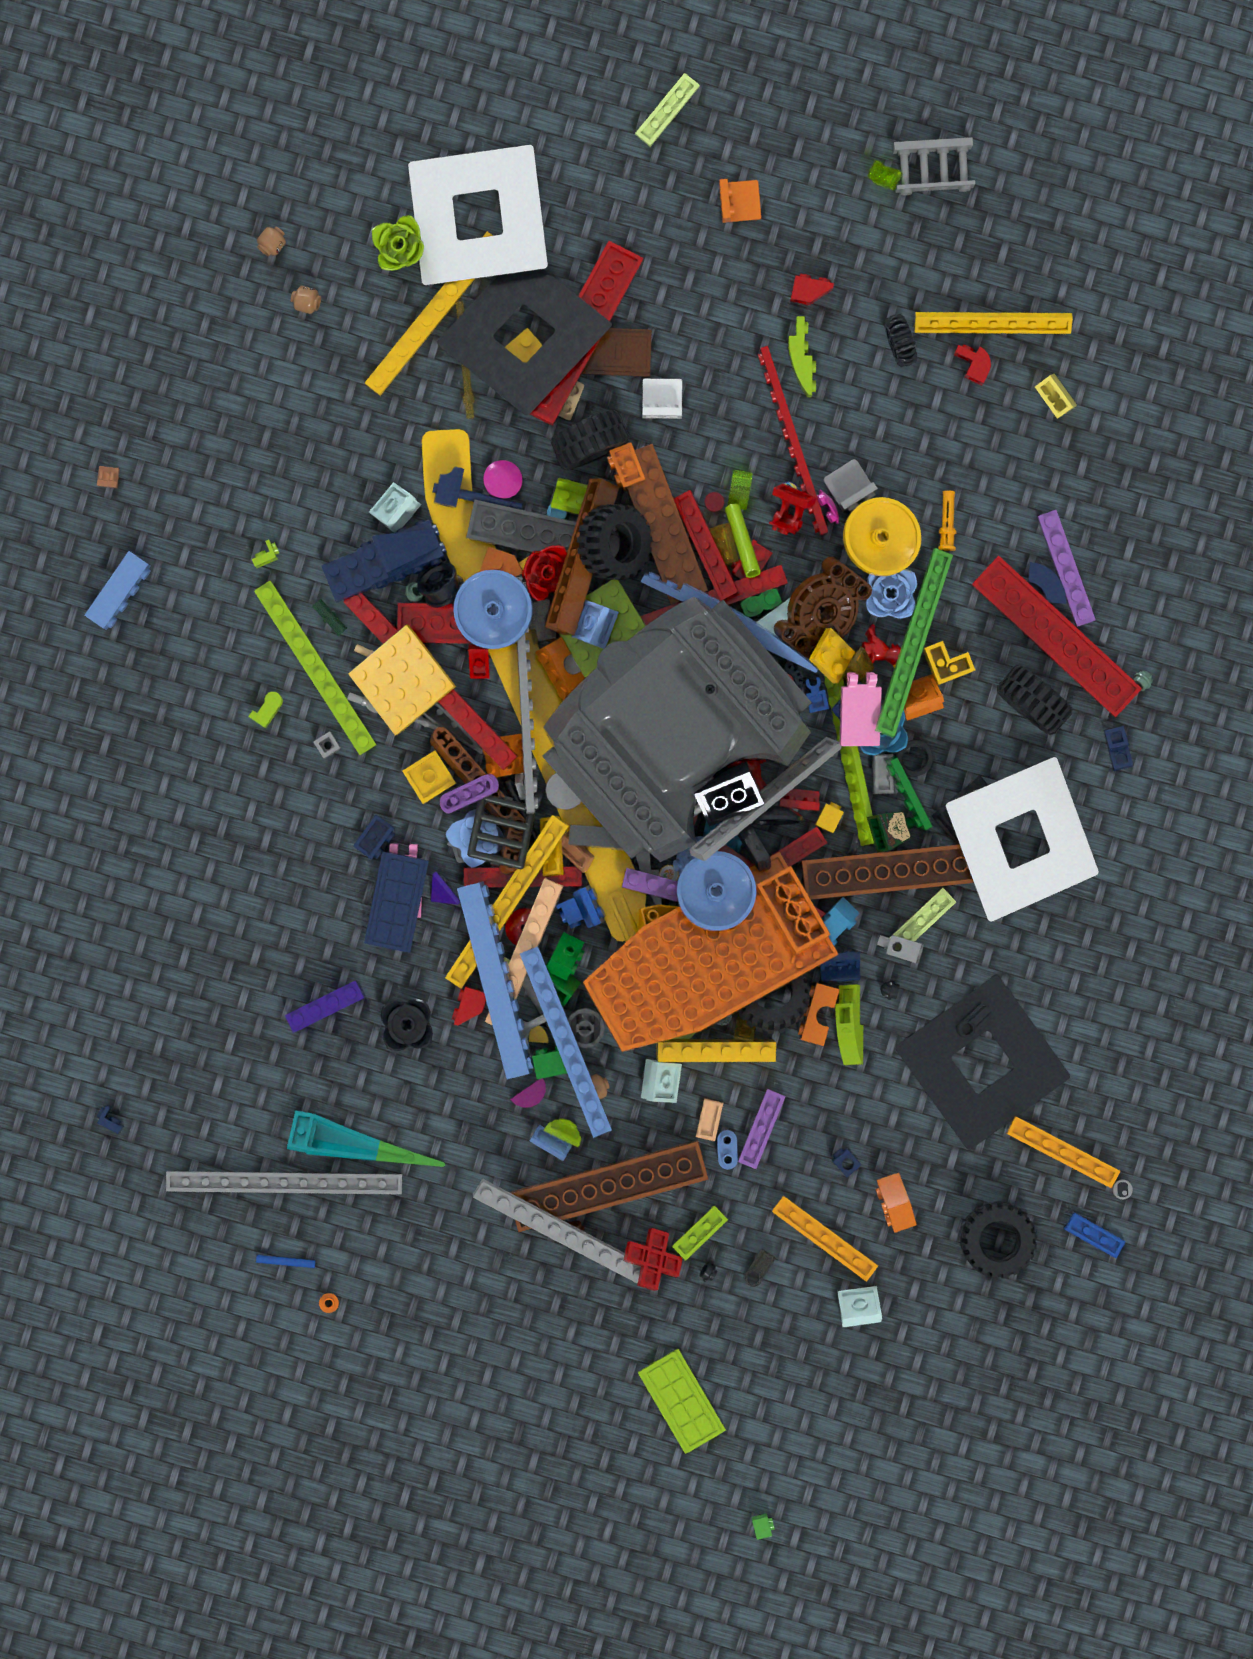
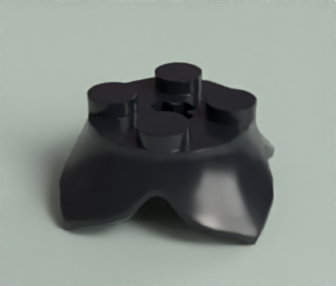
M411 999L407 1002L392 1001L382 1007L381 1020L385 1025L383 1040L387 1049L401 1051L407 1047L419 1049L431 1043L433 1030L429 1023L431 1011L426 1001L420 999ZM404 1019L406 1021H408V1019L412 1021L411 1029L407 1028V1030H405L403 1028L404 1023L402 1022Z

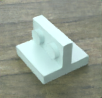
M393 482L369 513L393 533H397L396 531L403 528L421 504L410 493Z
M646 1059L641 1098L653 1102L677 1103L682 1064Z
M877 1286L838 1291L842 1327L881 1322L882 1313Z

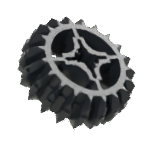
M895 314L886 318L884 322L885 332L895 361L900 367H907L916 363V347L905 317L902 314Z

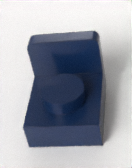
M112 1106L102 1107L97 1115V1118H99L97 1123L117 1134L121 1133L124 1127L120 1124L121 1120L113 1116L107 1117Z

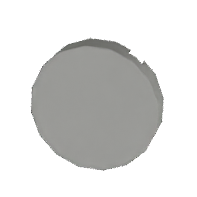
M557 773L550 777L546 786V794L552 805L559 809L567 810L575 808L581 803V800Z

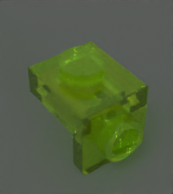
M875 160L867 177L877 186L894 191L903 173Z

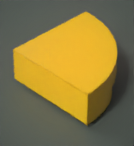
M540 1025L531 1029L529 1042L548 1043L546 1031Z

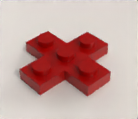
M650 1228L645 1246L632 1241L627 1242L624 1261L641 1266L637 1286L656 1291L659 1287L661 1273L679 1277L683 1257L666 1252L669 1233Z

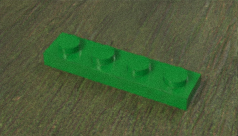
M891 757L885 760L890 776H894L897 782L895 783L897 791L903 794L905 798L904 804L908 811L911 810L914 816L912 819L915 826L922 830L933 827L898 758Z

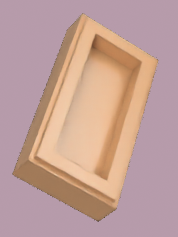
M704 1098L696 1137L715 1141L723 1102Z

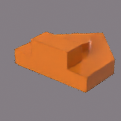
M488 547L480 572L500 570L510 573L515 577L522 575V569L515 555Z

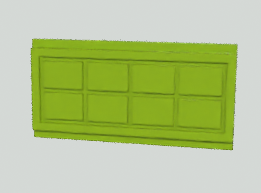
M679 1349L670 1352L638 1372L685 1454L726 1430Z

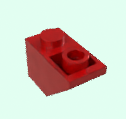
M807 274L795 276L790 302L811 305L831 292L834 283H830V280L826 278H819V280L811 279V276Z
M467 986L464 990H460L457 1000L461 1001L459 1009L455 1008L452 1020H455L454 1025L458 1026L483 1012L486 1003L484 991Z

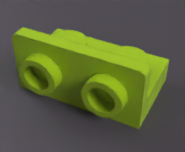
M558 478L551 508L579 515L588 485Z

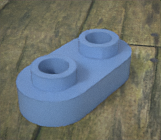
M723 1130L717 1137L718 1162L722 1168L729 1170L734 1168L738 1162L737 1137L733 1131ZM727 1136L731 1138V1142L728 1144L723 1142V1139ZM726 1156L732 1158L730 1163H725L724 1158Z

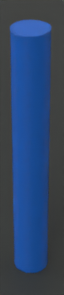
M257 1255L256 1263L307 1268H315L316 1260Z

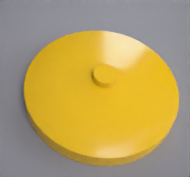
M879 497L861 503L850 513L844 526L843 541L849 558L862 571L875 576H891L903 571L915 560L921 546V530L915 515L908 507L894 499Z

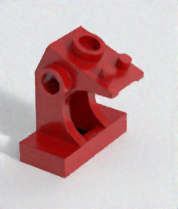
M782 483L774 487L772 495L781 498L782 506L780 511H776L773 520L769 524L773 525V530H777L782 534L788 535L789 532L796 534L803 524L801 519L804 508L807 509L815 505L817 497ZM790 504L796 508L794 516L788 513Z

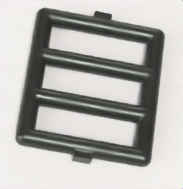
M492 795L479 800L467 851L468 857L491 862L490 865L497 867L500 864L523 869L535 812L534 814H527L526 822L522 823L485 814L484 809L486 802L526 812L525 803L513 801V798L507 796L500 798ZM485 821L524 831L522 841L519 842L480 832L481 823ZM482 840L519 849L518 861L476 851L477 842Z

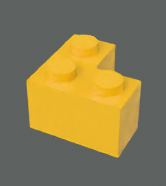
M943 641L923 649L937 685L975 671L969 652L950 659Z

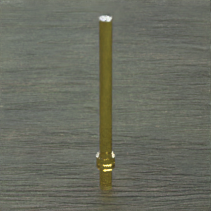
M456 302L457 319L464 313L463 302ZM461 364L464 395L462 397L466 408V418L474 419L473 403H475L474 394H472L470 370Z

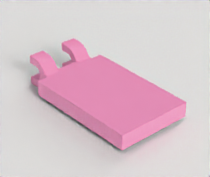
M847 672V686H841L839 745L880 746V733L875 731L881 712V687L876 686L877 674L866 672V684H857L858 674Z

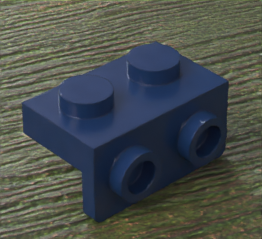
M375 815L353 847L371 860L374 857L378 859L382 851H384L381 847L385 842L389 843L395 836L393 832L395 828L378 815Z
M846 951L838 953L836 957L821 964V981L825 983L860 980V952Z

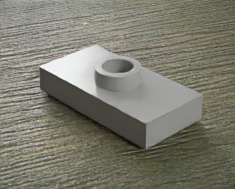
M893 754L872 755L873 794H894V778L888 773L885 761L893 757Z

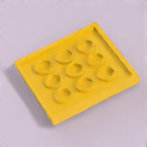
M405 625L348 673L394 735L400 734L456 687L409 625Z

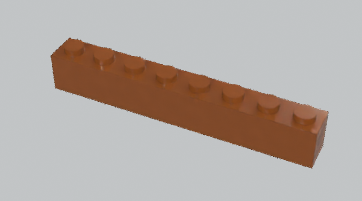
M589 479L545 624L546 628L562 635H575L593 575L586 570V565H583L580 560L581 554H578L577 548H579V543H577V537L580 535V532H578L579 527L583 525V519L585 516H589L588 513L592 509H596L600 505H614L617 499L619 487L604 479Z

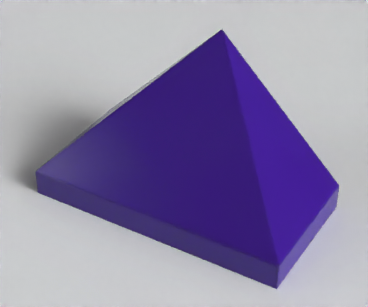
M438 872L433 873L431 902L460 904L459 898Z

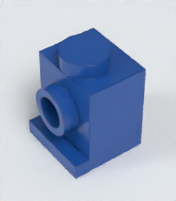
M575 898L556 905L557 909L562 908V912H559L564 923L568 922L571 929L581 925L580 920H583V916Z

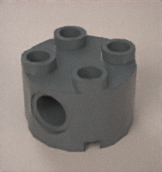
M589 1008L578 1009L567 1019L578 1047H593L602 1039L605 1030L604 1020L595 1010Z

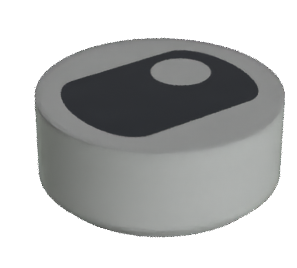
M1124 1179L1117 1180L1112 1186L1114 1196L1122 1200L1129 1198L1133 1191L1132 1185Z

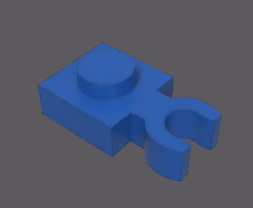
M816 677L817 684L815 686L810 685L809 679L805 682L806 687L811 691V693L805 694L812 702L808 706L809 713L829 709L825 690L819 691L821 684L819 677Z

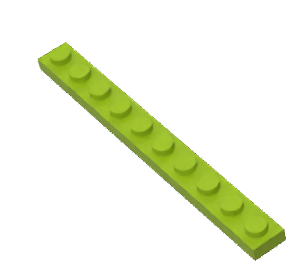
M268 581L254 591L359 755L376 746L377 744L273 583Z
M824 675L829 705L832 711V708L841 698V686H844L843 677H841L839 683L833 684ZM832 711L837 741L840 742V720ZM841 746V761L844 766L845 779L848 784L861 846L874 844L867 817L873 815L858 746Z

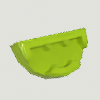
M563 1118L549 1122L543 1130L576 1147L580 1146L581 1136L577 1126L570 1120Z

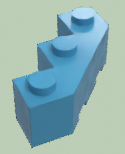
M844 897L832 906L822 918L830 933L829 938L833 945L838 942L836 938L846 928L850 930L856 924L855 918L860 914Z

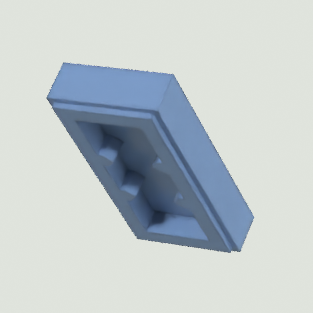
M539 1125L530 1142L564 1161L572 1144L543 1131L544 1127Z

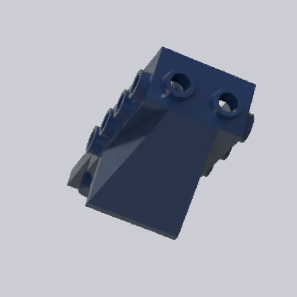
M424 519L416 522L413 527L398 529L397 533L375 535L372 537L373 543H363L356 552L322 565L336 603L372 588L382 589L391 582L402 581L406 576L419 574L428 567H435L446 561L444 554L447 551L444 543H439L437 536L440 534L436 524L432 525L430 520L426 521Z

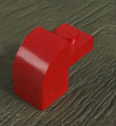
M964 344L963 346L958 345L954 355L971 363L964 378L982 386L991 368V360L988 353L982 347H979L977 352L974 353L973 348Z

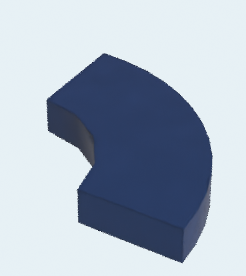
M1030 562L1028 582L1036 583L1041 587L1048 602L1066 604L1065 589L1058 576L1046 566Z

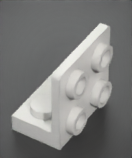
M643 379L642 418L682 419V380Z

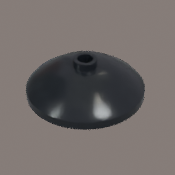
M776 802L766 812L756 818L751 825L800 824L804 822V817L792 808L780 806V802Z

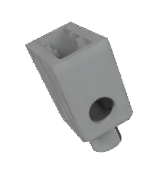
M880 935L877 947L887 949L886 954L919 963L924 944L892 935L891 938ZM896 943L902 945L900 951L895 950Z

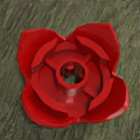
M551 545L540 551H533L527 558L524 570L522 571V577L526 580L529 593L536 601L546 599L550 592L555 593L567 555L564 546Z

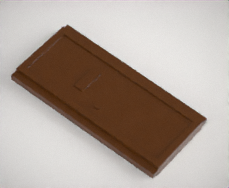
M609 328L601 337L582 374L650 377L652 330Z

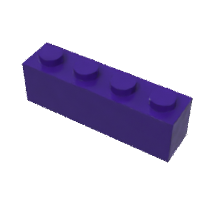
M355 980L286 1014L285 1017L292 1032L295 1033L365 998V995L358 981Z

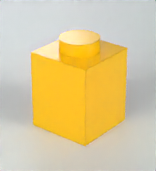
M830 802V805L825 804L815 825L830 833H834L844 813L840 810L841 806Z

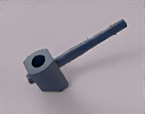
M454 467L450 473L440 474L438 484L434 483L432 492L435 493L434 504L456 508L459 498L472 502L475 499L522 509L521 503L512 502V500H503L460 489L464 473L463 468Z

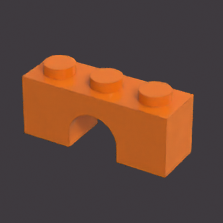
M560 637L535 652L539 662L546 670L548 678L555 686L559 697L564 701L585 677L581 671L576 674H570L565 670L564 659L571 652L563 638Z
M815 983V986L811 985L809 993L811 1001L807 1012L803 1015L806 1016L804 1024H800L798 1030L801 1040L824 1046L829 1027L819 1024L816 1014L824 1006L835 1008L840 989L820 983Z

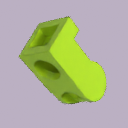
M269 692L265 696V702L258 713L252 710L248 717L264 728H267L283 704L282 696L277 692Z

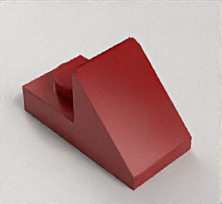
M469 644L470 679H490L489 649Z

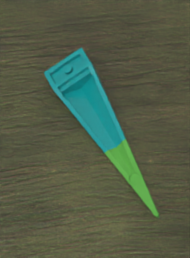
M295 1110L287 1149L305 1152L309 1155L445 1166L444 1162L377 1140L316 1114Z

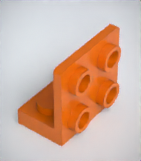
M720 179L722 223L760 220L761 208L758 181L728 182V179Z
M631 442L609 451L610 456L607 457L611 470L615 469L616 471L614 479L619 488L622 487L623 491H626L628 486L645 480Z

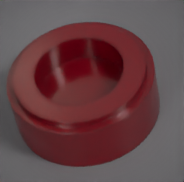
M711 492L706 496L705 507L709 511L718 512L723 508L724 498L720 493Z

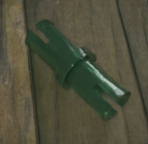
M322 599L312 606L324 619L323 622L327 623L338 636L347 629L336 616L337 613L335 611L332 612Z

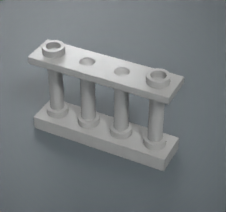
M973 138L894 142L893 154L900 156L902 185H897L895 192L900 193V195H911L912 192L950 189H959V192L970 191L975 186V180L968 181L966 152L972 148ZM951 150H956L959 153L960 181L949 182L947 153ZM937 151L940 161L941 182L929 183L927 155L929 152ZM910 153H918L920 155L921 184H910L908 156Z

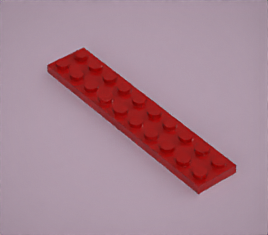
M608 241L578 297L610 321L643 262V258ZM600 339L530 415L551 426L554 425Z
M997 556L971 584L1113 717H1117L1142 690L1132 678L1000 556Z

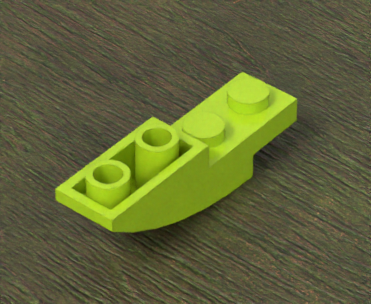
M797 316L796 336L788 337L790 362L802 391L807 397H812V392H816V380H812V373H816V361H812V356H805V353H808V341H805V334H808V322H805V316Z
M840 985L839 1004H835L841 1057L844 1065H862L863 1025H860V985Z

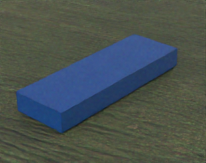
M1073 1212L1064 1228L1066 1231L1114 1258H1117L1126 1242Z

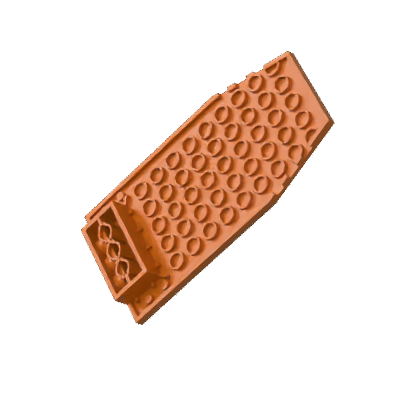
M780 852L770 857V869L758 871L755 865L749 868L756 883V899L749 915L737 926L723 931L705 930L689 921L681 911V908L678 907L643 926L583 981V985L621 1052L700 1032L838 955L829 938L830 933L793 868L787 866Z

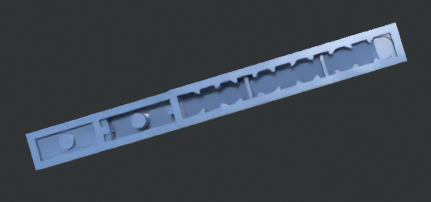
M649 572V574L645 573L641 580L642 583L682 602L695 597L711 608L720 602L718 599L686 583H683L680 590L677 588L678 585L669 580L665 583L659 580L660 576ZM730 607L766 650L815 673L817 672L818 668L809 659L781 638Z

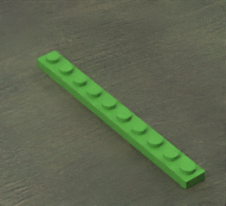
M937 548L932 551L915 609L911 616L875 731L892 738L895 737L953 557L952 554Z

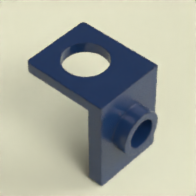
M847 1147L845 1149L840 1148L833 1154V1163L846 1177H849L861 1166L860 1162ZM846 1158L852 1159L854 1163L853 1167L849 1170L844 1169L842 1166V1162Z

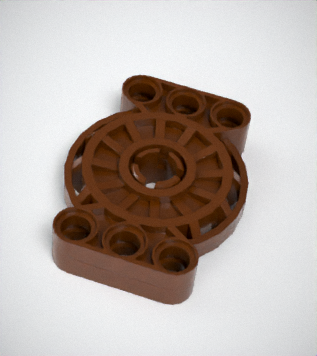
M827 557L822 562L823 573L810 576L795 589L790 597L787 608L788 620H779L774 625V633L807 659L810 658L811 651L815 649L826 628H832L843 638L856 621L859 607L858 600H866L872 594L870 584L834 557ZM820 605L822 607H825V610L822 613H820L821 610L818 609Z

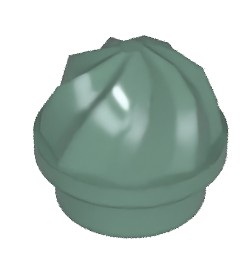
M416 582L409 583L406 586L405 595L408 600L417 602L422 599L423 595L418 591Z
M1147 671L1136 673L1133 679L1142 688L1141 691L1149 689L1153 681L1152 675Z

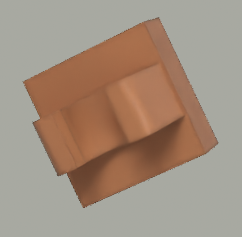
M99 466L97 486L118 488L120 469Z

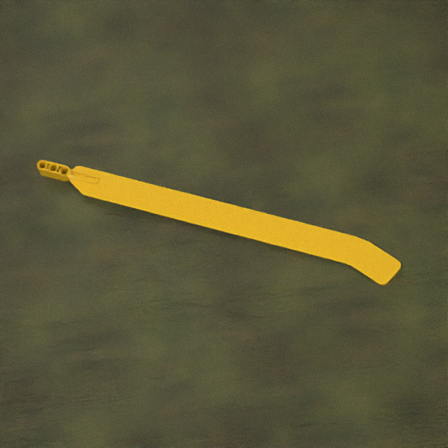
M460 429L428 431L422 437L425 499L432 522L436 524L440 534L439 538L446 548L448 559L456 568V575L461 576L465 582L472 575L480 572L488 547L496 549L495 545L466 539L474 502L458 498L456 508L434 504L435 493L432 490L434 483L438 484L440 474H448L454 467L464 469L460 489L472 491L469 437L464 430ZM529 626V633H525V640H529L530 652H526V659L530 660L531 672H527V678L531 679L532 691H528L529 699H532L533 711H529L530 719L533 718L534 730H530L531 738L535 740V750H532V753L547 785L550 777L556 772L542 756L553 747L544 730V725L562 703V700L552 681L548 678L546 670L538 660L535 652L539 650V647ZM515 642L514 645L512 644L505 648L489 649V653L521 725L517 642ZM582 802L572 809L557 808L561 820L569 825L566 830L567 832L570 831V825L603 827ZM584 846L595 856L589 869L584 873L591 889L593 888L597 894L598 899L596 900L599 907L601 906L605 912L604 919L610 933L617 941L627 942L637 933L639 909L645 908L646 894L621 887L626 868L635 870L628 854L622 850Z

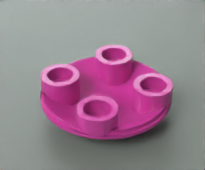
M499 460L487 467L483 481L489 495L506 499L515 496L520 490L522 474L519 468L512 462Z
M819 490V495H817L818 502L821 507L826 505L829 512L825 513L830 523L835 522L839 524L836 505L825 492Z

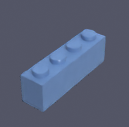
M128 551L84 616L105 630L108 627L112 628L117 621L115 617L119 611L123 612L127 607V600L130 595L134 596L138 591V584L141 579L145 580L151 571L149 570L150 565Z

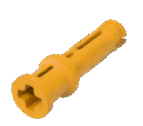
M943 491L942 527L939 530L941 538L940 546H938V549L942 551L956 550L954 546V535L956 534L954 528L955 491Z

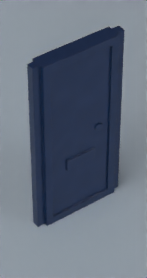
M382 851L364 941L365 944L411 952L429 863L428 860Z

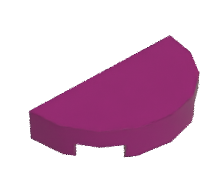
M544 1079L537 1080L510 1100L515 1105L523 1108L537 1105L543 1099L546 1092Z

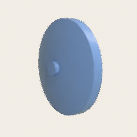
M485 570L472 575L462 584L455 597L454 618L458 629L467 640L482 648L500 649L514 644L526 633L532 620L533 604L529 591L517 577L504 571Z
M716 851L707 860L702 861L695 857L684 867L677 882V900L681 911L693 924L705 930L723 931L737 926L749 915L756 899V883L751 870L741 859L727 852Z

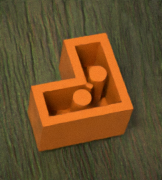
M896 1173L878 1179L877 1184L879 1188L875 1190L878 1199H883L884 1201L881 1203L884 1214H887L884 1215L887 1225H892L894 1233L916 1226L911 1203L900 1174Z

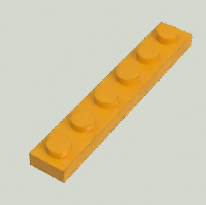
M1016 1116L1006 1134L1112 1188L1120 1173V1170Z
M784 1195L773 1208L772 1212L866 1282L878 1267L876 1263Z

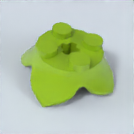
M402 216L396 224L382 223L372 228V241L380 251L378 263L383 270L394 271L405 266L408 267L415 264L422 257L424 243L421 240L419 225L412 216ZM399 243L404 244L402 248L398 247Z

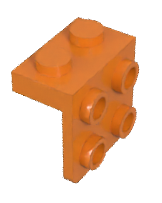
M522 734L500 737L518 755L505 770H502L482 749L485 755L487 774H492L498 778L524 773Z

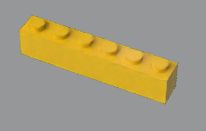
M669 1039L656 1043V1059L658 1062H776V1042L774 1039Z

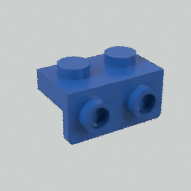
M590 885L573 892L587 928L605 922V912L601 906L599 907L596 900L598 899L597 894L593 888L591 889Z

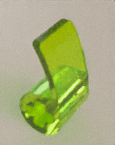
M733 470L727 506L739 504L742 510L747 509L753 473Z

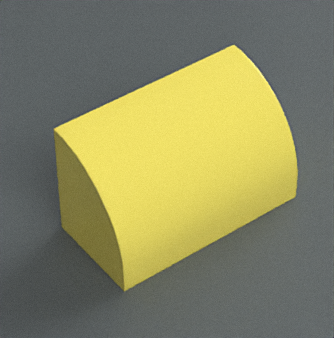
M1055 374L1048 376L1035 386L1057 419L1077 406Z

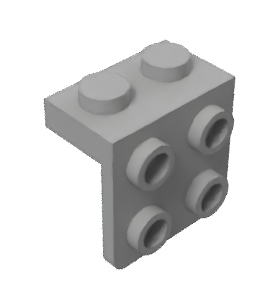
M855 459L824 478L825 485L843 512L847 509L849 512L859 506L858 502L863 499L867 501L876 495L874 492L878 489L874 482H870Z

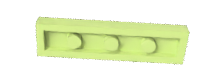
M684 73L637 130L635 135L651 147L700 85Z
M941 888L893 935L916 941L956 901L944 888ZM896 943L895 950L900 951L902 945Z

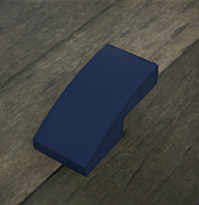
M1124 726L1105 730L1104 733L1113 770L1117 771L1133 767Z

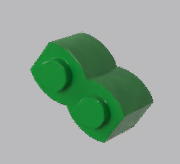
M769 589L759 596L746 598L741 602L740 608L742 613L751 619L759 616L763 611L774 610L781 605L782 600L777 589Z

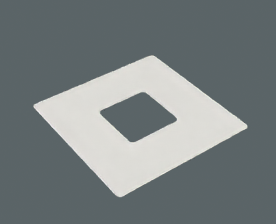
M532 145L413 161L408 164L414 218L419 225L421 240L424 243V252L419 260L421 278L424 285L544 269L547 267L535 156ZM494 189L498 190L503 233L496 236L458 240L453 196Z
M1052 757L946 804V809L987 919L991 922L1098 874V868L1056 757ZM1030 810H1035L1050 852L1011 869L995 827Z

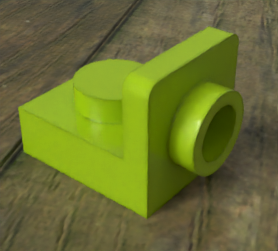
M266 540L265 542L270 552L261 551L255 554L256 558H253L252 561L256 568L278 560L276 554H279V550L275 542L271 543L270 540Z

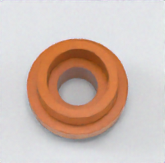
M326 1293L320 1298L319 1306L322 1311L332 1313L338 1308L339 1300L336 1295ZM326 1300L332 1301L331 1307L326 1306Z

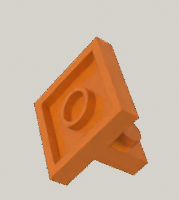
M932 674L912 682L903 710L907 721L944 708L942 703L944 702L943 695Z

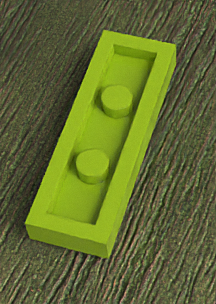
M714 1205L672 1247L686 1261L728 1219Z

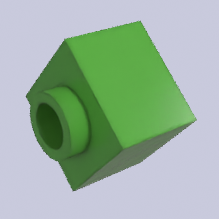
M767 1513L752 1517L757 1540L771 1537V1530H775L772 1518L768 1519Z

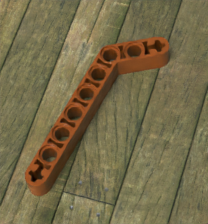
M438 727L430 736L431 745L465 784L473 781L475 778L486 775L449 730L444 727ZM437 736H443V739L438 740ZM448 749H454L457 752V756H451ZM461 764H467L470 767V771H464ZM499 789L493 793L496 797H505ZM488 802L485 804V808L491 815L522 823L526 822L516 809ZM500 808H505L508 811V816H503L500 813ZM502 826L505 830L504 838L522 841L524 831H516L514 828ZM502 845L500 857L509 859L510 856H513L511 859L518 861L520 850H513ZM499 864V870L505 875L512 874L516 870V868H509Z

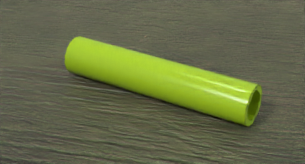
M730 504L725 508V513L745 575L748 578L756 577L761 571L740 505Z

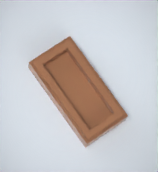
M569 832L564 833L562 837V854L583 873L586 872L595 856L584 846L569 845Z

